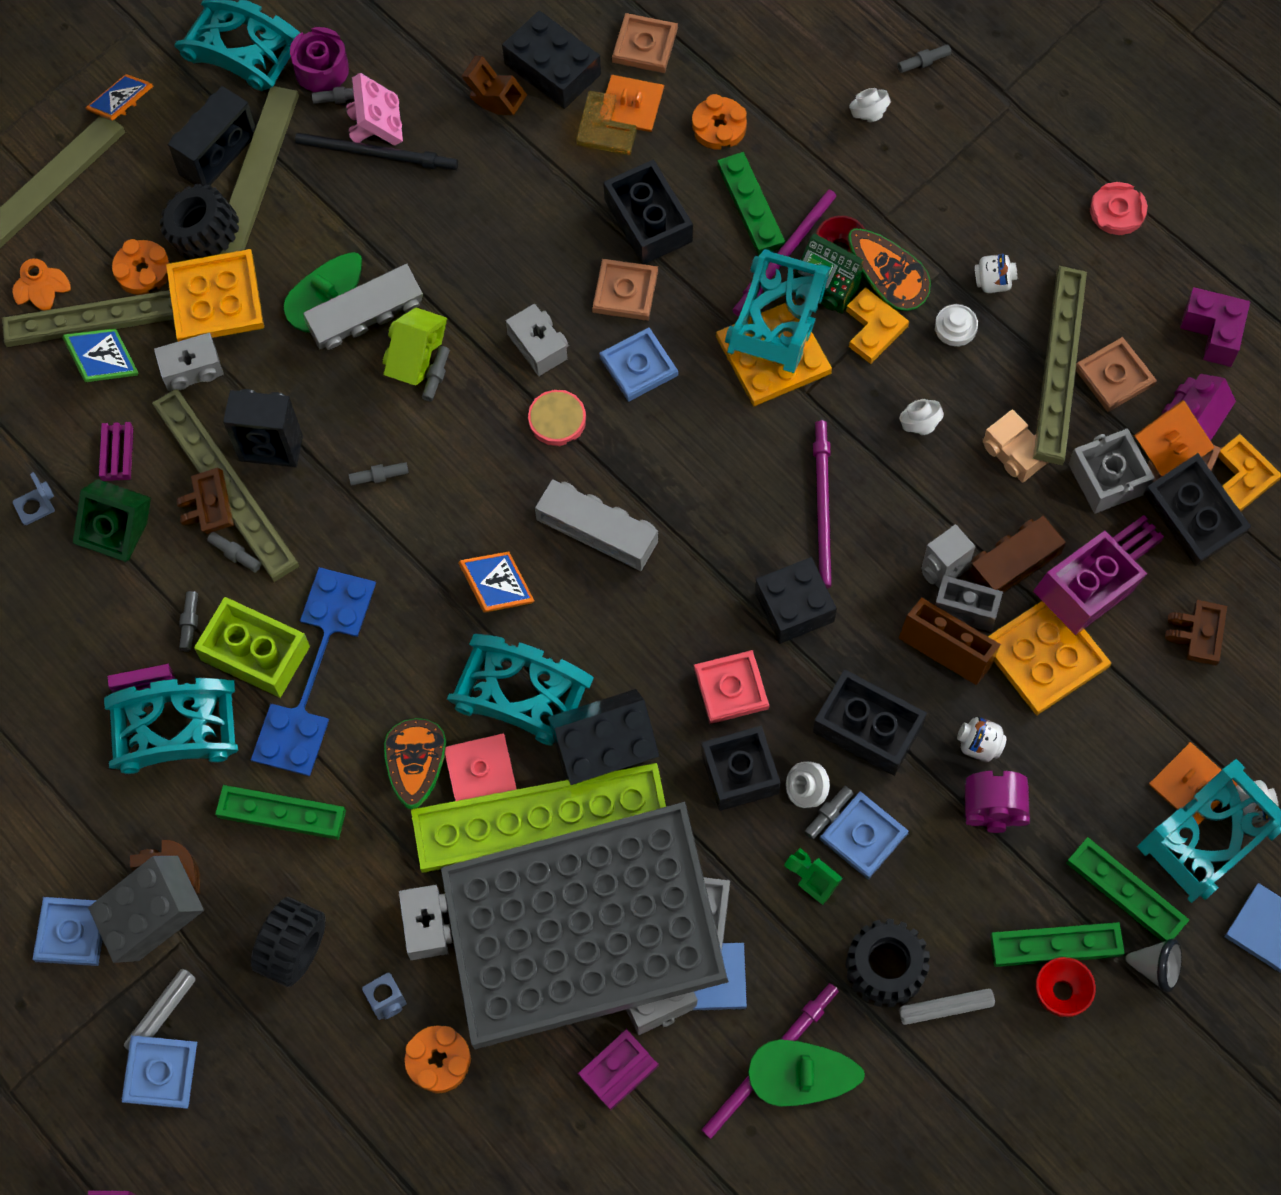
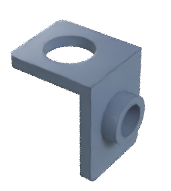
M34 472L30 475L37 489L13 500V505L24 525H28L55 512L50 501L54 497L53 492L47 481L41 483ZM30 500H36L40 503L39 510L34 514H27L23 510L25 503Z
M390 973L384 974L362 988L378 1020L384 1017L388 1019L402 1011L403 1006L407 1005ZM380 985L389 986L392 989V996L377 1002L374 998L375 989Z

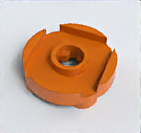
M717 94L708 96L707 100L701 102L695 108L692 115V128L697 141L703 146L715 150L721 149L722 146L730 145L732 147L737 145L746 133L747 120L745 108L736 101ZM715 120H724L726 125L720 124L716 127L714 126Z
M130 239L124 242L123 248L116 253L112 263V271L123 290L131 294L142 295L148 294V290L155 287L161 288L167 282L166 264H170L165 249L159 244L148 240L137 241ZM145 263L148 266L147 269L142 268L140 272H137L136 266L138 264Z
M449 1026L427 1027L418 1032L408 1042L405 1054V1067L414 1084L433 1093H444L456 1088L464 1080L470 1066L471 1055L466 1041L453 1028ZM438 1051L440 1054H446L447 1058L442 1060V1067L437 1068L436 1064L429 1065V1059L432 1058L433 1052Z

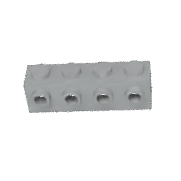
M405 264L304 312V321L319 350L325 347L327 350L339 346L345 337L350 335L353 337L360 336L369 330L368 326L377 322L379 325L385 324L394 318L393 314L402 310L407 313L415 307L417 308L420 305L419 302L422 301L423 293L408 264Z
M552 479L535 507L537 521L639 571H642L658 543V530L650 522L645 520L638 521L630 517L621 508H611L603 504L594 495L588 494L586 496L578 492L573 485L567 482L560 483Z

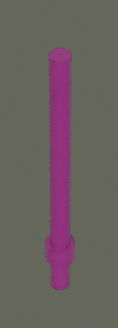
M826 191L777 254L787 257L791 255L836 198L834 191ZM770 262L766 270V277L772 279L776 269L779 270L782 265ZM751 283L745 288L743 297L732 309L733 313L738 317L746 301ZM760 286V289H759L757 298H758L761 294H763V289L761 288V286Z
M820 420L815 422L816 442L813 443V456L816 458L819 573L826 588H830L831 552L828 457L831 455L830 442L827 441V422Z
M829 983L814 1001L810 1000L801 1010L803 1014L780 1040L797 1041L812 1022L817 1023L823 1016V1009L837 995L838 989ZM749 1076L701 1129L709 1139L717 1133L753 1091L750 1086Z

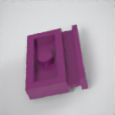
M626 1029L582 1069L578 1076L611 1111L646 1079L659 1064Z

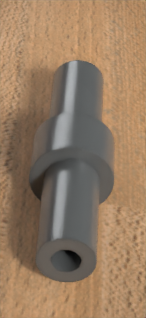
M947 44L931 51L925 49L917 52L916 56L898 62V70L900 73L917 67L925 68L933 64V61L951 55V48Z
M344 86L333 87L331 91L312 93L313 104L334 101L335 104L347 103V100L354 99L353 88L345 89Z
M439 346L434 363L429 365L426 374L428 380L422 394V399L425 401H433L438 384L443 381L446 372L444 366L450 352L449 348L445 346Z
M407 462L383 467V464L371 466L370 470L349 474L351 485L371 481L380 483L385 482L386 478L409 474Z
M215 532L208 536L207 541L223 551L224 556L232 562H239L254 573L260 569L262 563L244 552L245 548L234 541L229 542Z
M194 591L186 592L184 613L180 614L179 627L182 630L179 650L184 652L191 651L193 633L198 626L199 616L196 614L198 593Z
M844 786L830 802H825L818 810L819 815L804 831L805 835L814 840L828 823L832 824L840 815L839 810L854 794L852 790Z

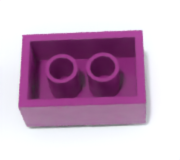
M1103 531L1049 570L1033 592L1074 635H1077L1130 595L1147 573L1106 531Z

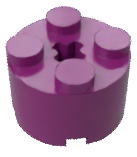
M325 27L311 28V32L304 35L303 32L298 34L291 43L290 55L298 84L313 92L331 91L333 87H339L346 80L349 73L345 46L335 31Z
M983 771L966 778L965 817L967 825L986 826L988 832L1002 833L1006 831L1007 826H1026L1030 824L1029 786L1026 776L1012 771H1003V776H993V771Z

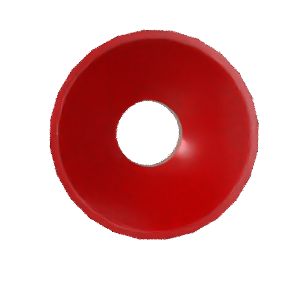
M1067 957L1055 958L1046 963L1038 973L1036 979L1037 998L1047 1011L1056 1016L1073 1017L1079 1015L1089 1008L1094 1000L1096 993L1094 977L1091 971L1078 960ZM1064 982L1070 986L1072 995L1069 999L1060 1000L1054 995L1053 987L1056 983Z

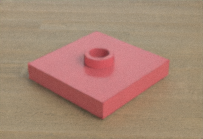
M753 650L694 665L695 675L710 724L769 709L768 699Z
M504 733L446 747L445 756L455 801L517 790Z

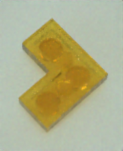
M595 91L588 92L576 139L577 145L631 155L637 126L611 121L616 104V95Z

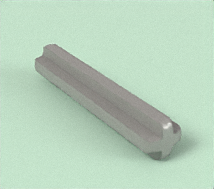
M185 969L179 970L131 1035L153 1037L193 985L195 977ZM131 1035L124 1043V1047L128 1051L130 1046Z
M988 988L900 1007L899 1014L902 1023L907 1025L990 1008L994 1006L995 998L992 990Z

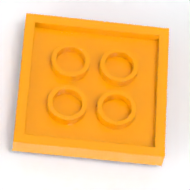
M251 249L166 264L178 342L209 332L212 338L264 328Z
M786 303L761 313L765 324L771 331L782 323L800 321V319L790 313ZM751 317L748 321V324H753ZM729 327L716 332V338L753 407L832 373V367L812 332L809 340L805 342L803 356L794 373L783 370L784 364L736 350L734 354L727 353L729 343H725V338ZM789 331L782 332L786 337L792 336V333ZM746 334V336H750V337H753V336H754V335H752V334Z
M1043 601L988 636L1001 644L994 662L1036 716L1108 669L1111 665V661L1085 629L1074 635Z

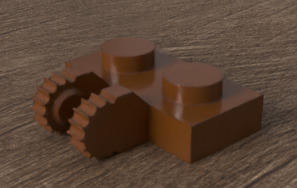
M217 467L191 476L194 492L181 496L176 501L177 506L180 508L197 505V510L180 516L181 524L191 525L200 522L201 530L206 534L233 526L223 470Z
M1197 600L1194 605L1193 615L1180 612L1170 613L1168 615L1169 623L1181 627L1191 626V631L1170 629L1166 631L1165 639L1172 643L1188 644L1186 660L1217 666L1220 661L1227 606Z

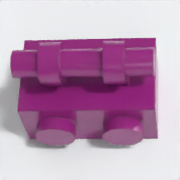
M1199 374L1196 380L1188 377L1184 384L1178 386L1175 391V398L1171 404L1165 406L1162 415L1184 400L1211 441L1236 400L1225 378Z

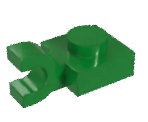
M801 848L794 855L792 854L784 864L786 868L802 878L798 886L822 905L830 898L843 879L819 858L811 863L809 855Z

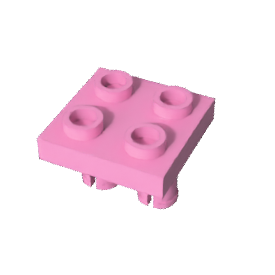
M362 73L352 77L355 101L346 106L348 116L352 120H357V124L349 128V132H351L349 135L352 141L361 143L364 139L375 134L394 146L401 143L403 137L398 95Z

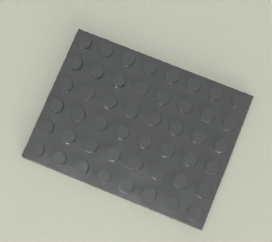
M685 802L441 867L471 1045L474 1049L729 982Z

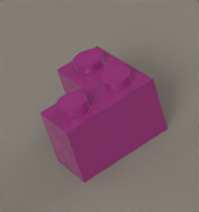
M1193 287L1185 306L1180 329L1208 335L1203 360L1232 367L1240 350L1250 301Z

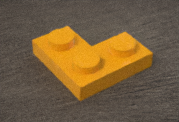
M866 287L847 305L846 312L865 326L850 341L849 347L870 364L909 325V321Z
M1241 434L1225 445L1218 454V458L1235 474L1222 487L1240 512L1281 478V473Z

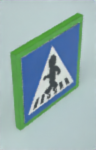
M116 328L63 335L62 338L84 382L138 375V371Z

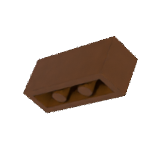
M1044 515L1036 521L1030 519L1019 528L1017 534L1012 537L1010 535L1004 536L996 543V548L988 553L982 551L971 561L972 565L969 576L975 584L1002 591L1004 594L1060 556L1066 542Z
M921 598L908 613L899 635L900 640L975 685L981 681L991 668L1001 645L924 598Z

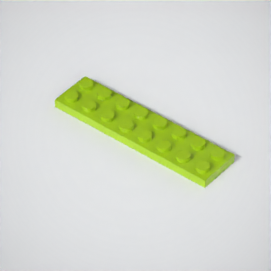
M654 763L613 771L570 785L568 780L412 809L411 813L420 869L423 873L666 807L658 765Z

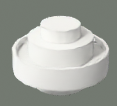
M869 88L858 93L856 99L851 102L849 107L853 117L874 122L883 117V113L891 101L886 90Z
M953 304L946 306L940 310L935 321V331L938 338L950 346L968 344L973 340L978 329L976 314L970 308L963 305Z
M920 399L909 404L900 414L899 419L905 431L926 435L935 430L944 413L938 401Z
M801 762L791 768L787 775L786 790L790 800L796 806L802 808L817 807L828 796L830 787L829 777L820 764Z

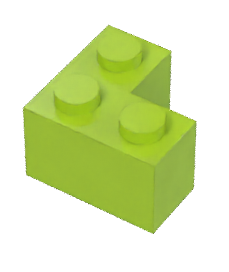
M415 307L396 321H393L388 333L389 338H391L390 347L387 348L383 357V364L386 365L384 375L415 386L426 378L431 352L442 344L447 317Z

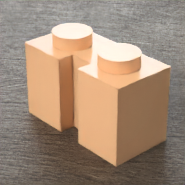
M1012 409L986 429L983 443L987 452L994 457L996 456L1004 464L1006 471L1023 483L1049 462L1033 459L1036 434L1033 435L1028 430L1029 425Z

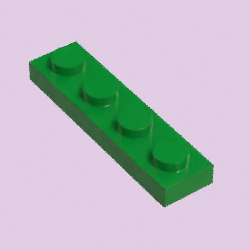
M744 152L718 160L717 167L758 256L764 249L770 250V252L781 249L785 244V240Z
M223 785L215 815L220 819L339 840L346 809L343 806Z
M1088 837L1066 862V864L1162 942L1175 938L1190 920Z
M1120 922L992 932L990 935L994 967L1048 963L1055 958L1061 957L1089 960L1123 957L1125 954Z

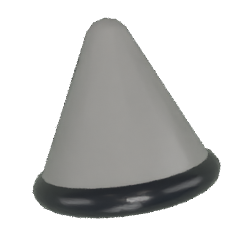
M1171 938L1165 942L1127 954L1126 962L1159 986L1163 992H1171L1178 982L1181 971V946L1176 939Z

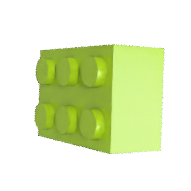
M224 597L194 649L201 661L281 698L310 645L305 633Z

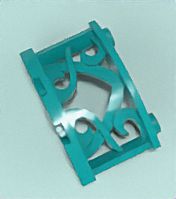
M203 0L201 2V5L204 7L203 11L184 40H179L174 45L180 51V55L189 62L209 63L227 69L245 79L256 90L263 91L272 88L277 77L290 59L291 43L300 32L279 16L275 15L272 19L260 12L261 6L247 0H239V2L231 0ZM242 24L247 25L249 37L254 45L227 49L221 40L220 32L236 29ZM258 30L264 33L260 34L261 40L255 35ZM283 46L284 50L277 59L273 51ZM262 55H266L274 63L268 75L254 66L255 64H261L266 70Z
M764 249L759 256H755L751 266V273H754L746 301L734 327L729 326L726 334L725 343H729L727 353L734 354L736 350L784 364L783 370L794 373L803 356L805 342L810 338L816 320L811 317V314L817 311L818 303L821 304L831 267L822 264L815 265L773 253L767 249ZM770 262L788 267L787 281L781 283V273L778 269H776L774 279L766 277V270ZM793 269L814 274V276L793 279ZM761 286L765 292L757 298ZM796 292L795 300L803 298L805 302L802 305H795L792 300V293ZM786 295L788 310L800 321L782 323L771 331L765 324L760 310L775 299ZM750 316L753 321V324H748ZM789 331L792 333V336L786 337L782 332ZM746 334H752V335H754V336H753V337H750V336H746Z
M474 634L469 644L473 647V650L454 693H449L447 700L456 705L454 709L461 714L471 716L472 713L510 723L536 735L535 739L546 745H553L555 742L551 728L541 721L542 715L553 716L552 709L548 704L553 703L561 710V713L577 708L585 688H590L594 677L563 659L559 663H555L551 658L546 659L542 657L544 651L520 642L518 647L515 645L509 646L502 637ZM503 661L512 663L511 667L506 670H502L503 666L501 664ZM485 663V671H481ZM523 666L529 667L532 685L540 694L527 700L510 703L501 691L497 679L511 677L518 673ZM546 674L550 676L548 681H544V684L549 689L544 688L537 680L539 675ZM478 679H486L487 681L476 684ZM570 687L569 695L565 704H563L558 698ZM473 688L474 691H482L479 697H470ZM491 697H493L496 703L489 702ZM531 711L532 718L522 713Z
M196 678V684L184 683L183 685H178L177 679L150 682L151 688L138 691L133 686L104 697V706L106 710H110L113 760L109 761V768L120 769L121 773L133 774L149 765L181 759L201 758L209 759L210 762H222L227 760L228 756L238 751V745L235 744L232 693L235 692L234 680ZM186 700H194L195 703L191 708L198 710V712L184 708V702ZM218 701L220 718L212 715ZM166 702H172L181 715L193 719L182 732L171 740L157 735L147 727L160 716ZM153 705V711L147 715L143 711L144 708ZM127 717H128V720H129L130 723H131L130 726H128ZM207 722L220 725L222 743H207L204 741L206 735L210 734L216 737L214 731L205 725ZM137 732L138 734H135L129 742L128 737ZM191 739H193V740L195 741V743H188V742H189ZM135 744H139L136 752L129 753V746L132 748Z
M1237 759L1223 768L1194 795L1195 798L1155 828L1137 846L1145 856L1150 853L1189 894L1187 899L1191 903L1199 896L1206 900L1219 888L1215 883L1266 837L1272 841L1281 833V809L1243 771L1245 767ZM1232 780H1234L1250 798L1241 802L1239 793ZM1217 800L1222 804L1221 809L1226 807L1227 804H1229L1230 809L1221 813H1215L1211 809V803ZM1256 803L1270 818L1269 822L1260 828L1254 827L1252 819L1260 814L1251 812L1245 816L1243 815V809L1250 804ZM1196 813L1214 821L1224 820L1231 816L1232 835L1227 850L1205 851L1195 849L1199 840V827L1193 817ZM1182 829H1188L1192 833L1189 846L1184 845L1188 838H1182L1179 834ZM1243 834L1255 837L1240 851ZM1171 851L1181 855L1180 859L1178 860ZM1187 858L1194 860L1191 865L1193 874L1196 868H1202L1205 871L1206 876L1201 882L1183 865ZM1228 861L1214 874V867L1211 862Z

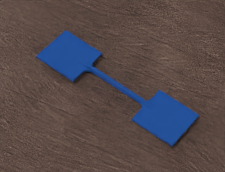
M319 567L300 619L301 623L320 627L324 631V636L301 702L296 708L291 709L270 704L251 761L306 776L311 775L329 719L309 714L305 710V706L330 635L340 632L358 637L376 585L375 581Z

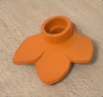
M33 258L22 264L20 278L15 282L12 293L17 305H22L31 300L37 308L46 311L51 310L53 306L55 292H69L71 286L68 278L61 270L48 268L42 260ZM32 268L39 269V273L36 276L29 275V271Z

